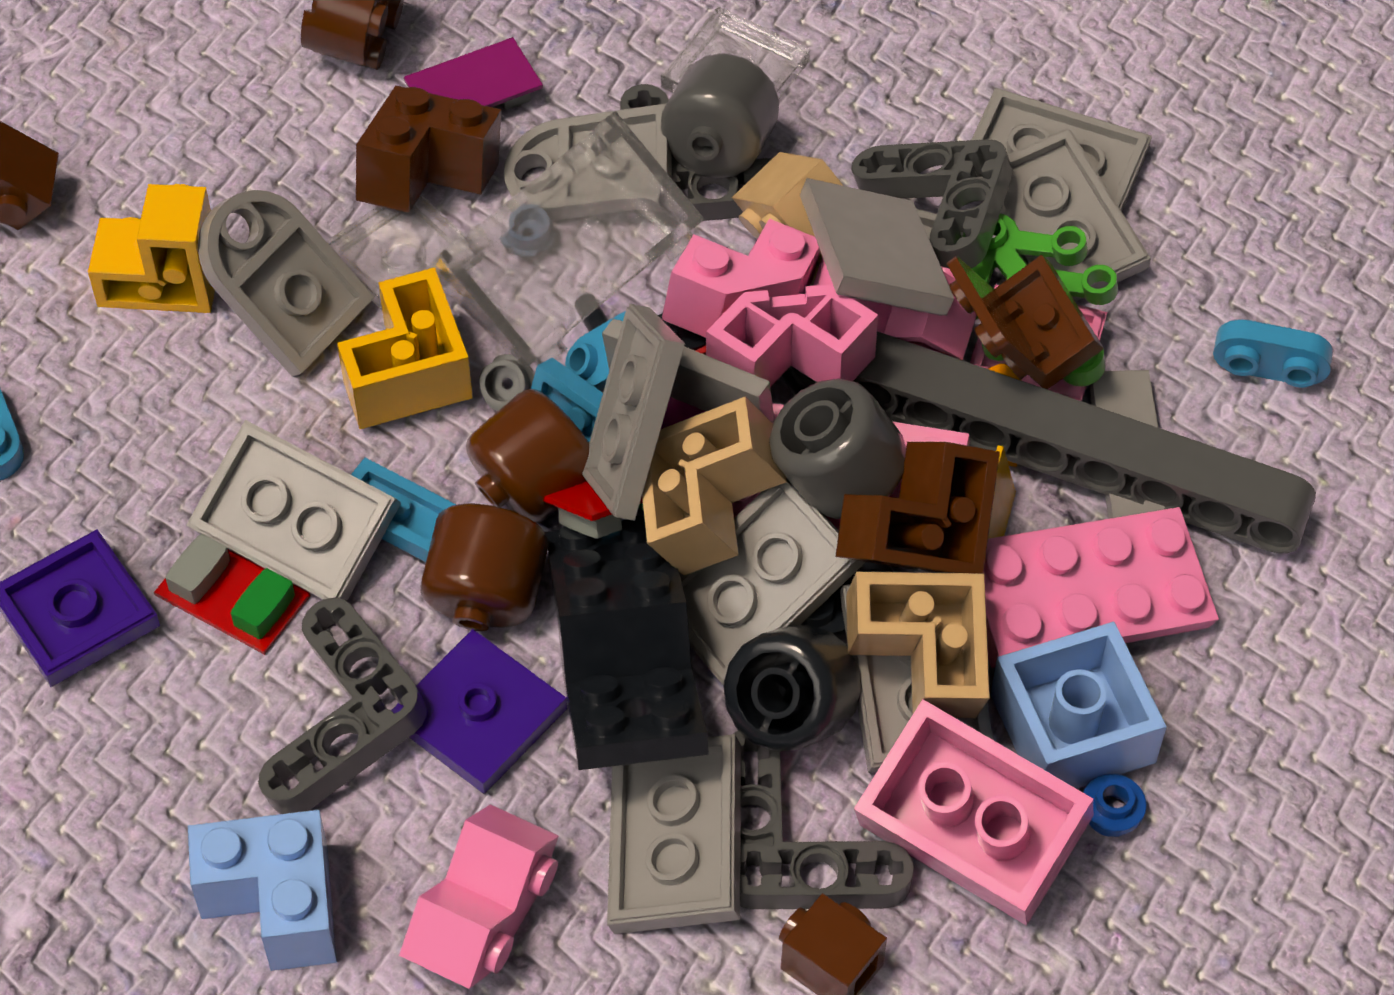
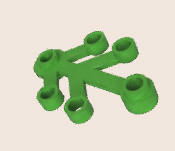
M1000 214L993 233L996 237L991 239L986 256L982 262L971 269L989 284L993 270L998 267L1006 279H1009L1027 266L1019 254L1043 255L1044 257L1055 258L1061 265L1074 266L1081 263L1087 256L1086 236L1080 228L1074 226L1062 227L1053 235L1020 231L1013 219ZM1067 243L1078 244L1077 247L1069 250L1061 248ZM1094 265L1085 270L1083 274L1056 270L1071 296L1085 298L1091 304H1108L1118 294L1117 276L1115 271L1109 266ZM1099 281L1108 283L1106 287L1100 289L1091 287L1092 284ZM982 344L983 352L989 359L995 361L1004 360L1002 355L995 358ZM1104 349L1064 377L1063 380L1074 386H1087L1098 381L1104 374L1106 367Z

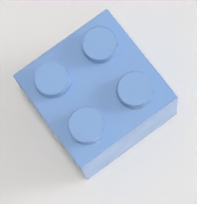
M1114 621L997 657L990 696L1019 756L1076 789L1088 785L1090 781L1098 776L1105 774L1121 775L1157 762L1167 726Z

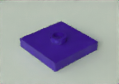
M98 529L0 582V612L50 687L160 627L156 612Z
M472 629L416 685L427 705V716L423 725L409 738L485 795L567 709V697ZM398 703L391 711L395 714L404 706Z

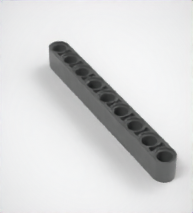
M878 331L875 358L853 380V382L861 384L876 399L889 418L895 422L969 433V446L994 451L997 450L998 445L1004 446L1007 461L1108 496L1110 493L1140 504H1144V501L1147 500L1165 506L1164 509L1180 507L1186 523L1269 552L1290 553L1297 550L1301 544L1316 499V492L1313 486L1295 474ZM792 367L794 379L803 388L817 383Z

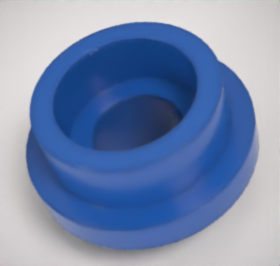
M1105 774L1094 778L1084 789L1083 793L1093 798L1094 816L1089 825L1097 833L1107 837H1119L1132 832L1141 824L1146 812V798L1142 789L1130 778L1118 774ZM1103 798H1117L1123 801L1125 806L1120 808L1110 807Z

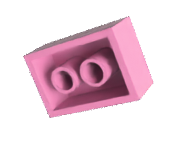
M922 699L854 808L860 826L886 842L901 846L911 857L1026 926L1094 816L1093 798Z

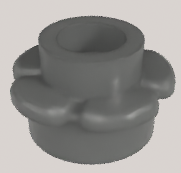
M502 354L495 357L492 363L482 369L479 377V386L485 402L492 409L499 411L518 393L531 389L535 373L528 363L519 362V358L515 355ZM506 378H510L513 382L510 389H506L503 385V381Z

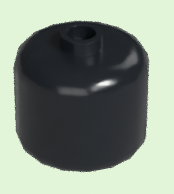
M809 624L787 626L768 631L744 643L729 662L723 684L726 710L737 730L753 744L776 752L801 750L840 732L856 712L862 690L859 666L854 656L848 654V646L832 632Z

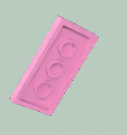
M1180 507L988 539L983 574L985 583L987 652L991 668L996 666V660L999 656L1113 621L1124 642L1130 643L1206 629L1219 620Z

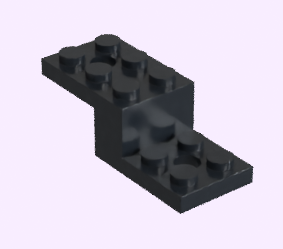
M636 516L635 520L624 519L621 521L622 530L600 538L584 535L565 526L557 531L545 532L549 539L547 556L557 610L563 679L578 770L709 755L707 730L691 669L687 602L678 568L673 567L647 544L644 516Z

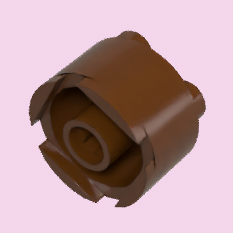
M313 0L311 12L304 10L301 25V46L319 54L378 70L383 62L387 46V39L382 38L386 27L396 29L401 17L404 0Z

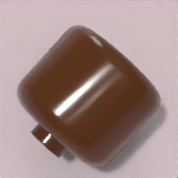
M528 389L518 393L467 439V455L481 476L475 482V485L482 495L493 506L501 508L506 505L511 511L524 515L536 523H542L558 511V507L543 501L544 496L586 481L582 474L589 455V441L570 417L539 390Z
M475 503L457 504L442 510L436 519L420 585V593L429 606L439 613L452 618L454 624L465 629L487 631L489 627L505 628L524 623L530 618L535 607L549 546L547 534L536 522L508 509Z

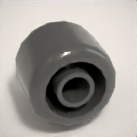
M726 53L706 55L688 67L664 107L661 115V132L667 138L671 155L681 166L695 172L696 175L712 179L735 177L749 169L761 153L778 121L780 100L774 83L756 64L744 57Z
M839 378L819 381L801 390L790 399L773 422L769 438L773 462L808 504L824 516L834 519L841 518L844 494L889 497L893 494L903 477L906 453L903 435L876 399L857 382Z

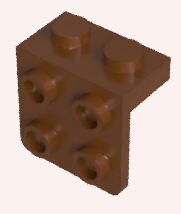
M1043 255L1037 257L995 289L958 256L947 262V266L956 279L949 285L952 294L966 312L971 314L975 311L981 321V324L974 328L978 338L995 358L1002 355L1006 364L1020 380L1028 375L1042 388L1048 390L1104 349L1053 265Z

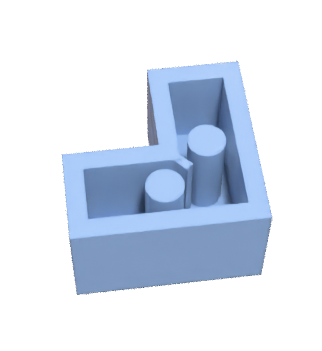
M320 810L188 825L190 885L201 919L260 912L261 938L271 971L337 963L328 845Z

